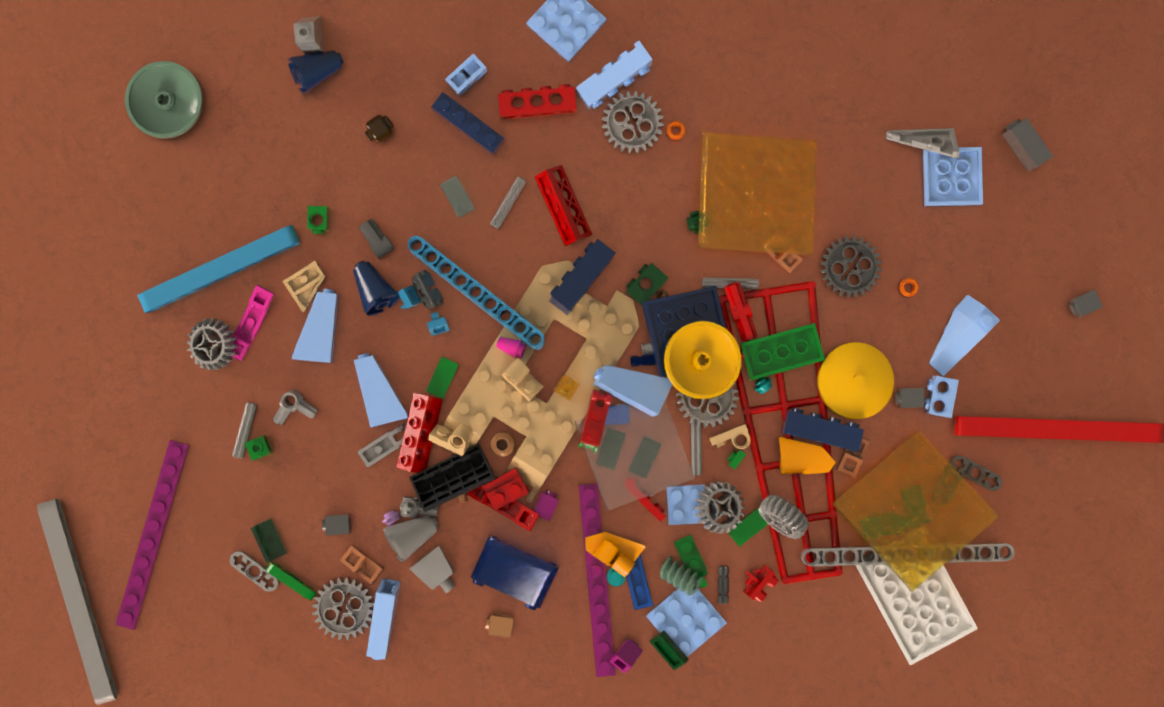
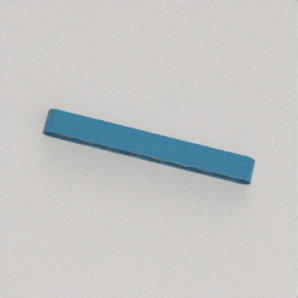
M293 225L286 226L138 294L137 297L144 312H152L300 243Z
M413 236L409 239L408 248L417 259L531 349L540 350L544 347L545 338L541 331L423 238ZM415 243H422V247L419 250L413 249ZM431 254L437 255L436 260L433 262L427 261L428 256ZM445 266H451L452 268L449 273H442V269ZM464 277L466 278V283L458 285L457 280ZM480 289L481 294L478 297H473L471 295L473 290ZM489 301L496 302V306L492 309H488L486 304ZM503 313H510L511 318L504 321L501 319ZM520 324L526 325L524 332H517L516 327ZM534 336L541 337L539 344H532L531 339Z

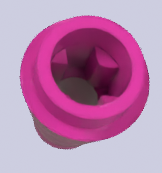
M503 337L498 339L496 345L497 348L515 359L523 357L527 346L523 341Z

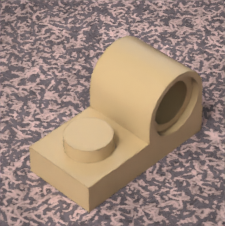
M516 359L501 376L530 402L543 386L529 374L528 367L522 361Z
M437 424L430 433L428 440L463 456L471 444L473 432L465 424L458 425L454 431Z
M745 424L708 438L712 446L716 445V447L727 444L726 440L730 439L732 445L737 449L747 448L751 441ZM742 434L745 436L746 441L743 445H738L736 437Z

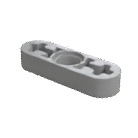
M237 551L231 555L230 564L232 567L263 590L271 592L278 588L279 580L265 570L266 567L247 553ZM242 555L243 562L248 563L250 561L251 563L244 570L243 567L245 565L243 563H235L237 561L235 556L239 557ZM251 566H257L260 569L258 576L254 577L250 574ZM265 572L267 573L264 576L266 579H274V586L271 585L270 587H267V581L262 579L260 582L258 581V579L261 578Z

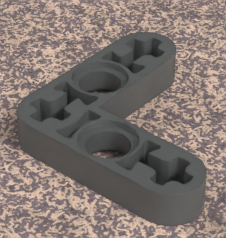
M955 455L950 459L931 498L935 505L946 506L950 502L963 476L991 491H997L1001 488L1002 479L996 473L961 455ZM962 459L963 467H958L956 472L960 473L959 476L949 472L950 469L955 470L957 466L954 463L955 460L959 461ZM977 467L980 469L981 475L975 479L971 476V470ZM986 472L988 473L986 477L990 479L996 478V486L992 485L990 487V482L983 480ZM948 475H952L955 478V483L952 486L945 484V478ZM942 485L944 488L950 489V492L948 493L947 491H945L943 495L945 501H940L938 503V498L936 496L937 494L941 495L944 491L943 489H940Z

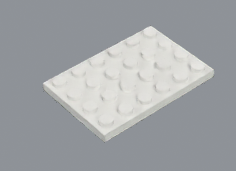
M921 526L886 546L932 545ZM927 548L923 550L922 557L928 559L931 556V552ZM906 549L903 552V558L908 560L911 557V551ZM886 550L883 553L885 560L891 559V550ZM873 553L864 557L866 561L871 560ZM943 563L855 565L910 666L978 629Z

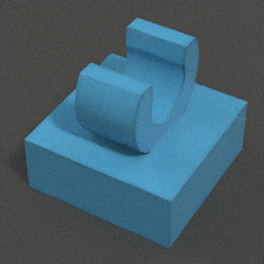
M413 285L398 292L400 299L404 303L401 309H408L422 302Z
M438 311L430 314L432 321L427 322V326L432 336L450 331L446 318H440Z

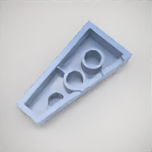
M640 41L634 44L635 49L631 52L625 50L621 53L616 63L614 61L609 62L601 69L602 72L600 74L596 72L576 87V92L588 109L591 107L596 109L603 104L602 100L607 96L612 98L619 92L618 89L620 87L631 85L635 81L633 78L639 74L643 76L650 71L649 67H651L652 58Z

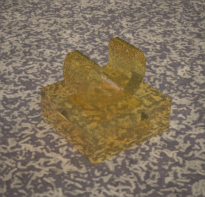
M563 374L554 392L570 401L580 384Z

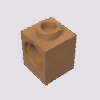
M491 613L490 618H486L485 629H489L488 635L511 638L514 616Z

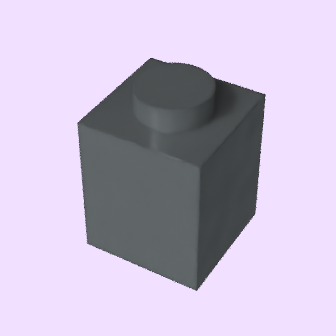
M1095 289L1069 300L1070 310L1077 317H1083L1103 307Z
M924 388L898 389V392L895 393V404H898V408L925 407Z
M335 514L325 516V520H322V529L326 531V536L352 533L351 515Z

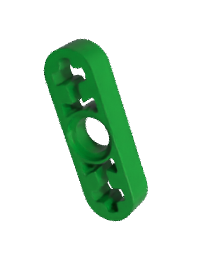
M273 561L265 569L269 574L310 601L317 593L308 584Z

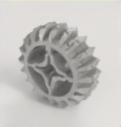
M216 318L197 322L196 326L191 328L192 333L188 334L191 340H188L186 343L190 344V348L187 351L192 352L189 358H195L194 364H200V368H207V370H218L221 367H226L227 363L233 360L231 356L236 354L233 349L238 346L233 342L237 339L232 337L234 331L228 330L230 325L224 324L222 320L217 321ZM211 342H212V343H215V342L217 343V344H214V345H212V346H207L208 344H211Z
M718 481L716 484L712 482L710 487L704 486V492H699L701 499H695L699 503V506L694 507L696 510H699L695 515L696 517H701L699 523L704 524V528L710 529V532L715 533L717 531L719 534H722L724 531L730 532V528H737L736 523H741L739 516L743 517L745 515L741 512V509L746 508L744 505H741V502L745 500L744 498H739L741 492L736 491V487L730 486V483L725 482L723 484L722 481ZM718 492L724 493L719 499L712 498ZM721 516L728 517L725 521L721 523L716 522V520L720 519Z
M768 495L758 509L760 516H762V519L767 524L788 538L799 539L809 526L805 514L801 513V510L797 509L790 501L788 502L779 496Z

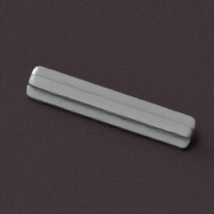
M521 177L516 178L490 222L491 226L496 229L500 228L525 186V179Z
M704 277L702 279V287L716 286V288H724V286L739 281L742 289H758L759 280L755 278Z
M247 402L245 405L232 453L233 457L243 458L246 448L245 443L248 440L257 407L254 403Z
M694 420L691 423L692 475H702L701 423L697 427V421Z

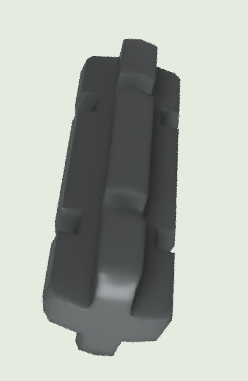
M719 566L718 593L720 595H718V603L728 604L729 567Z

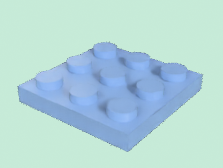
M546 0L528 20L526 25L567 62H570L607 19L586 0Z
M958 147L959 158L923 149L924 206L983 205L982 147Z
M677 588L646 615L659 632L664 630L687 657L727 624L699 589L693 595L688 596L686 591L682 592Z

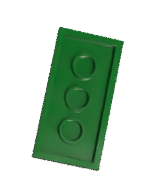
M815 323L740 343L750 381L825 360Z

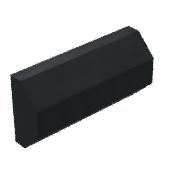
M479 444L467 449L463 456L456 454L409 477L424 512L495 479L489 462Z

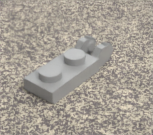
M404 424L393 431H388L358 451L367 468L402 445L403 437L397 442L393 435L403 431L406 428Z

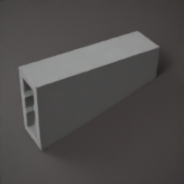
M304 17L294 23L295 43L305 55L325 52L322 17Z

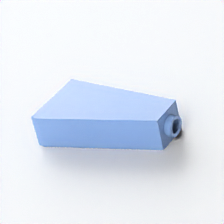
M323 289V292H317L292 354V359L333 363L339 294H335L334 290Z
M369 353L358 355V359L354 360L370 427L408 418L409 413L375 356H369Z
M609 365L598 368L593 376L595 379L593 385L652 417L659 415L672 387L669 378Z
M382 578L376 591L366 656L374 660H385L388 654L401 581Z

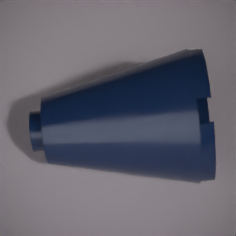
M334 50L294 56L287 59L291 62L288 66L295 83H300L302 87L299 88L302 94L309 92L342 68L341 64H343L341 54L336 53Z
M361 261L355 265L353 273L362 306L367 316L384 312L382 308L387 305L391 308L400 299L398 292L370 262Z

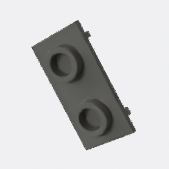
M423 270L411 277L413 287L419 291L424 307L431 311L434 307L443 304V298L438 289L430 290L429 288L435 284L429 272Z

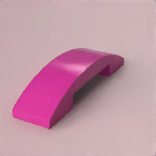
M256 285L248 301L249 305L235 334L232 335V337L237 338L233 342L238 346L233 349L236 354L232 357L240 361L243 360L255 339L274 296V293L259 285Z

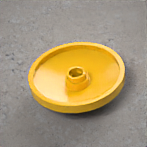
M708 321L693 322L681 327L670 338L664 354L665 371L673 386L684 395L696 399L714 398L725 393L735 383L741 368L740 349L735 338L724 327Z
M853 342L840 345L826 355L825 360L822 361L819 367L817 385L823 402L835 414L848 419H864L875 415L888 403L894 388V374L888 359L881 351L869 344Z

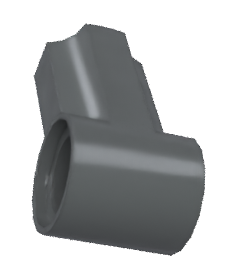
M373 219L366 221L359 227L378 259L395 249Z

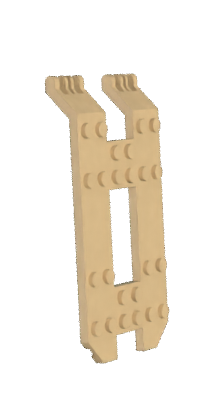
M569 260L542 266L514 310L541 331L543 335H545L553 320H556L586 339L549 401L545 403L534 397L529 402L501 376L516 359L496 347L498 339L503 337L520 340L503 327L443 424L444 427L452 431L460 424L469 426L472 429L473 436L468 449L477 445L493 417L526 436L504 473L517 468L525 484L533 487L531 493L529 492L526 500L530 503L584 418L592 390L595 389L599 392L601 390L593 385L595 381L593 376L596 370L605 365L615 367L640 327L634 301L618 290L608 306L585 293L568 316L549 301L552 296L550 292L556 285L560 286L563 283L561 279L567 271L571 272L575 268L573 266L574 263ZM524 324L516 327L517 332H524L526 329ZM534 336L531 339L532 344H539L541 341L539 336ZM526 346L525 353L519 360L526 365L535 350Z

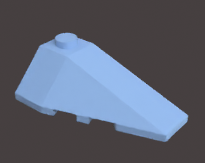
M969 295L954 308L940 342L937 344L929 364L942 376L955 366L1000 321L986 306Z

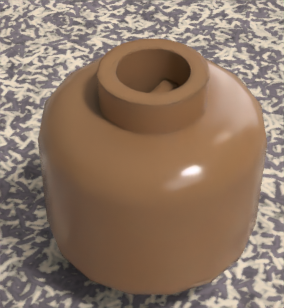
M499 432L491 438L490 448L496 456L506 457L514 451L515 440L509 433Z

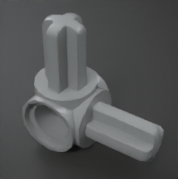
M289 390L281 397L279 402L280 408L275 414L273 421L276 424L283 425L290 412H295L296 410L309 418H313L317 413V408L303 400L304 397L297 390ZM288 395L295 398V404L288 402Z
M403 496L400 505V516L417 518L419 515H429L436 517L438 506L424 512L418 498Z

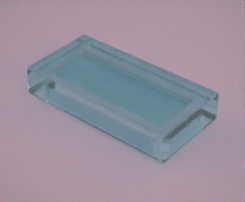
M457 176L440 184L458 218L475 210Z

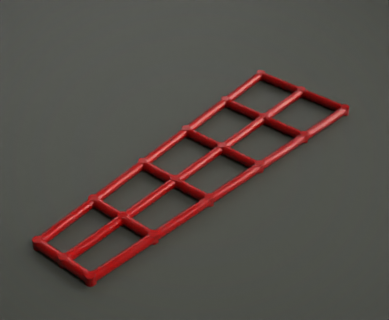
M814 281L744 292L745 299L763 297L769 335L777 334L771 295L808 290L811 324L815 323L820 340L816 283ZM720 295L719 300L726 330L733 336L726 306L728 299L726 295ZM740 350L741 358H744L742 350ZM822 361L815 363L816 379ZM740 368L736 384L746 427L751 439L750 445L764 500L770 495L764 471L779 469L780 461L762 463L752 414L781 410L784 423L786 412L790 408L819 404L822 419L828 420L827 406L823 402L819 390L817 397L788 401L783 372L776 374L780 402L749 407ZM785 434L787 439L794 440L792 435ZM823 443V449L832 457L831 446ZM833 468L829 473H825L829 511L806 515L799 473L792 474L797 509L805 514L808 522L830 519L832 547H840ZM769 525L783 584L841 576L843 574L842 566H834V569L815 572L814 566L806 565L807 573L788 576L779 533ZM808 527L802 536L804 549L811 548ZM812 552L806 554L807 562L813 561Z

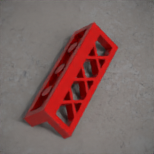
M559 165L536 175L535 179L564 245H570L592 235L563 166ZM553 172H558L560 181L555 178ZM562 189L567 192L568 198L563 196ZM570 207L575 210V216L571 214ZM577 225L582 226L584 234L580 235Z

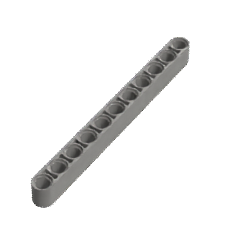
M57 498L37 505L38 514L94 701L97 705L116 700L117 690L61 503Z
M1006 543L822 547L804 549L801 553V560L808 566L1009 561L1014 557L1015 551L1010 544ZM986 547L989 553L983 558L980 552L982 548ZM1002 547L1008 549V554L1005 557L1000 555ZM928 548L931 556L928 559H924L922 552ZM948 548L950 550V556L944 559L942 557V551L943 549ZM963 548H968L969 550L967 558L961 556ZM906 549L911 551V557L908 560L903 558V552ZM867 550H871L873 553V557L869 561L864 559V553ZM886 550H891L892 557L889 560H885L883 557V553ZM829 551L834 553V559L831 562L825 560V554ZM847 551H852L854 554L851 561H846L844 558ZM808 552L815 554L814 561H806L805 557Z

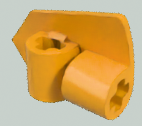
M779 437L781 474L829 473L836 463L821 446Z
M607 532L585 537L586 551L624 577L631 571L635 564L634 561L646 548L645 545Z

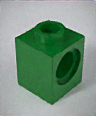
M308 206L307 229L312 231V234H324V231H329V207ZM319 215L322 216V224L315 225L314 218Z
M267 435L245 443L252 461L273 453Z

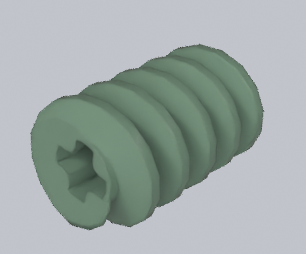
M670 556L661 567V579H667V583H673L675 588L680 587V591H686L688 596L693 595L699 588L703 577L697 579L698 572L691 575V568L684 571L685 564L678 567V560L671 563L673 557Z

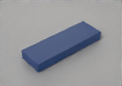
M641 554L634 561L635 564L631 571L626 575L635 610L653 606Z

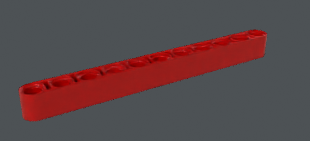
M955 416L954 435L1164 443V424Z

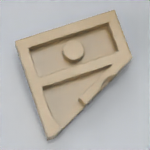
M313 261L282 282L301 311L304 312L326 276L317 262Z

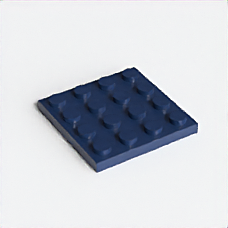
M716 286L642 302L656 367L660 377L667 376L664 366L666 346L673 334L681 327L693 322L708 321L726 329Z

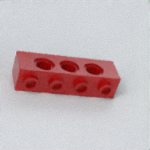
M570 84L559 85V88L551 89V86H542L540 90L522 88L521 92L503 90L501 94H498L501 119L577 112L575 88L570 87ZM559 95L562 98L561 102L558 104L552 103V96ZM533 98H542V104L534 105L532 103ZM515 99H522L524 103L521 107H515L513 101Z
M414 393L396 468L419 473L427 468L433 443L428 438L437 425L443 399Z

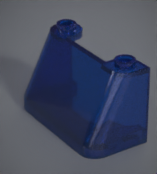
M489 534L470 577L473 578V583L482 587L485 584L525 602L526 607L536 610V608H541L560 565L553 562L546 563L544 559L509 545L505 541L502 543L498 537Z

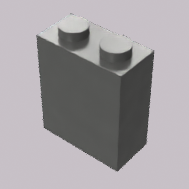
M1027 118L1023 121L1017 119L1005 128L1007 131L1002 134L1028 172L1053 157Z

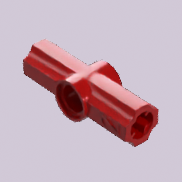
M740 282L730 283L724 286V290L730 305L729 310L734 323L736 322L742 341L754 339L758 335L752 320L753 315L750 305L745 299Z

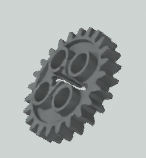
M854 235L850 241L849 237L845 236L844 242L838 238V245L834 242L830 243L832 249H825L828 255L821 256L825 259V262H821L820 265L825 266V269L821 270L820 273L826 274L822 280L829 281L826 287L834 286L832 292L838 289L839 296H842L844 292H846V298H849L851 293L856 298L858 297V292L863 296L865 295L864 289L871 291L870 284L876 286L877 283L874 279L881 278L877 272L883 270L878 267V264L882 263V261L876 259L880 253L874 254L873 251L876 249V246L869 248L870 241L864 244L863 237L856 241V236ZM846 248L853 251L852 258L845 256L844 251ZM858 253H861V257L853 265L855 270L849 271L845 279L841 281L840 278L849 268L847 263H852ZM861 260L868 261L869 267L867 270L860 267ZM834 264L842 266L840 274H836L833 271ZM850 275L857 277L858 282L856 285L849 283Z

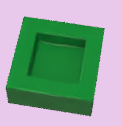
M740 449L737 452L733 450L727 458L729 460L727 465L736 469L746 453Z

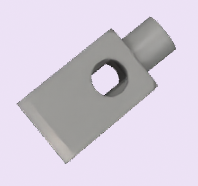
M441 545L437 546L410 568L432 590L440 585L445 593H448L455 587L448 578L455 571Z

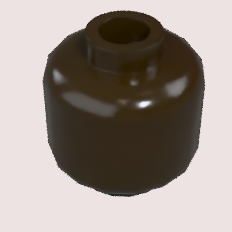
M378 114L366 123L367 131H365V134L370 141L375 140L381 143L393 134L394 125L386 115Z

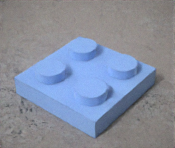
M705 484L666 486L668 525L699 523L701 517L695 516L699 510L694 508L699 506V503L695 499H701L699 492H704L703 487Z

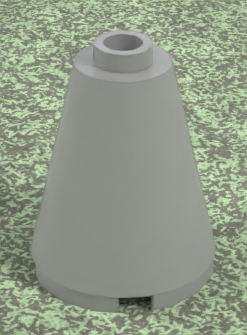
M429 515L385 527L383 528V533L391 549L395 553L397 552L395 556L402 563L437 532L436 528L439 526L434 517L430 518Z

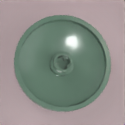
M158 61L142 67L133 75L127 85L125 106L130 120L139 130L155 138L168 139L180 136L194 126L202 111L203 94L198 80L185 67L174 62Z

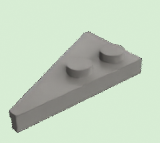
M954 128L887 130L886 132L887 140L959 158V148Z

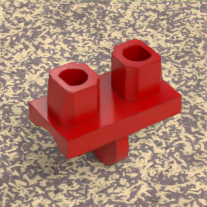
M764 564L760 570L756 568L752 574L749 571L745 573L749 578L745 582L747 586L743 592L752 600L756 599L762 602L767 596V593L762 589L766 584L770 587H775L779 580L774 575L775 573Z

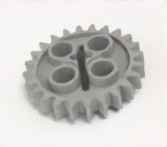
M627 91L626 97L620 93V100L613 97L614 104L608 103L607 106L610 110H604L603 112L607 117H603L602 121L607 122V124H604L602 129H608L604 136H611L608 142L615 141L614 148L620 145L621 152L628 148L629 154L632 149H635L636 153H638L640 147L646 151V145L653 147L651 140L658 141L656 134H662V131L658 129L664 126L663 123L659 122L664 118L658 115L661 112V108L655 109L657 102L651 104V96L644 99L645 93H642L640 97L637 95V91L634 92L633 96ZM639 105L642 107L643 112L635 114L632 108ZM625 107H628L632 119L637 120L636 128L641 135L640 138L637 137L633 125L628 124L630 118L625 111ZM622 113L626 119L623 122H618L615 120V115ZM648 123L651 129L644 132L640 129V125ZM624 131H631L633 137L629 140L625 139L622 135Z
M731 387L724 395L710 398L706 403L704 413L701 412V408L705 399H698L700 406L694 407L690 402L693 398L678 392L676 396L681 399L676 403L682 404L679 411L686 412L683 416L684 418L691 417L689 423L696 420L697 427L700 423H703L704 428H706L708 423H710L711 427L714 428L715 422L722 425V419L725 421L729 420L727 414L731 416L734 414L731 408H737V405L733 402L739 400L738 397L734 396L738 390ZM709 405H715L718 408V413H711Z
M339 577L337 583L332 579L330 580L331 586L325 583L323 585L325 591L319 589L318 593L321 596L314 597L318 603L312 605V607L317 608V611L313 612L312 615H318L314 622H321L319 629L325 627V635L328 632H332L331 638L333 639L337 634L339 640L343 638V635L349 640L350 634L356 638L358 636L357 631L363 634V627L369 628L370 626L366 621H372V617L369 614H373V609H370V607L374 605V602H369L373 595L367 596L366 594L369 588L361 589L363 583L357 586L356 579L349 583V577H346L344 582ZM335 591H340L343 594L342 601L335 600ZM350 592L351 596L346 605L348 611L343 613L341 622L338 625L337 620L342 611L339 606L344 605L347 594ZM353 598H358L361 601L359 608L353 607L351 603ZM332 609L336 612L335 619H330L327 616V610ZM346 616L354 619L352 626H348L345 623Z

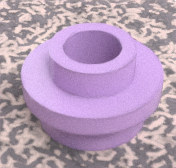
M391 510L383 515L385 519L382 522L386 523L387 526L400 519L399 511L394 512Z

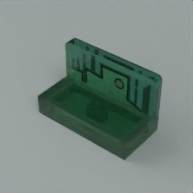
M272 518L251 527V531L266 563L288 553Z

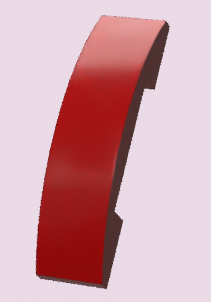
M482 485L467 493L468 496L495 510ZM517 500L495 510L530 532L540 515Z

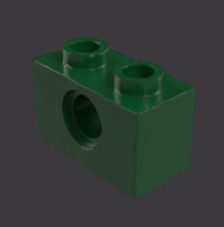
M652 262L649 266L645 264L639 270L641 275L636 280L632 278L626 285L628 288L626 293L642 307V302L649 301L669 278ZM642 279L650 280L651 287L649 289L641 287L640 281Z

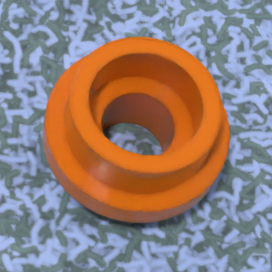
M680 121L670 122L666 129L668 137L673 140L681 139L686 131L684 124ZM677 127L679 129V133L674 134L672 132V129Z
M905 278L899 285L901 294L906 297L914 296L919 289L917 281L913 278ZM907 284L912 286L911 291L906 290L905 286Z

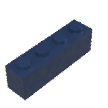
M444 92L440 94L431 106L434 112L493 156L505 142L504 137Z
M599 239L594 244L592 242L588 244L584 250L586 254L583 258L579 256L573 264L575 268L571 272L567 271L561 279L563 283L560 286L556 285L550 292L552 296L549 302L567 316L616 254Z
M792 408V411L787 410L781 433L859 452L864 429L859 428L860 424L848 422V425L841 424L840 419L830 417L829 420L822 419V415L812 412L810 416L803 414L804 410Z

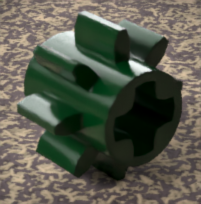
M699 210L690 212V217L686 218L689 231H695V234L705 232L704 228L708 227L705 213L700 214Z

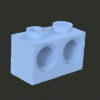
M473 53L445 80L460 97L488 71L486 66Z
M932 376L927 385L929 397L925 398L924 401L925 413L952 418L959 380ZM940 382H944L946 385L944 392L938 390ZM938 400L943 405L940 411H936L934 408V403Z

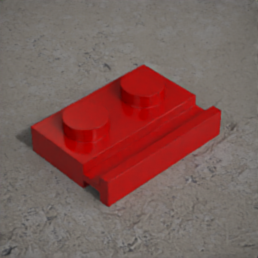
M517 468L482 485L495 510L530 492L523 478L518 473Z

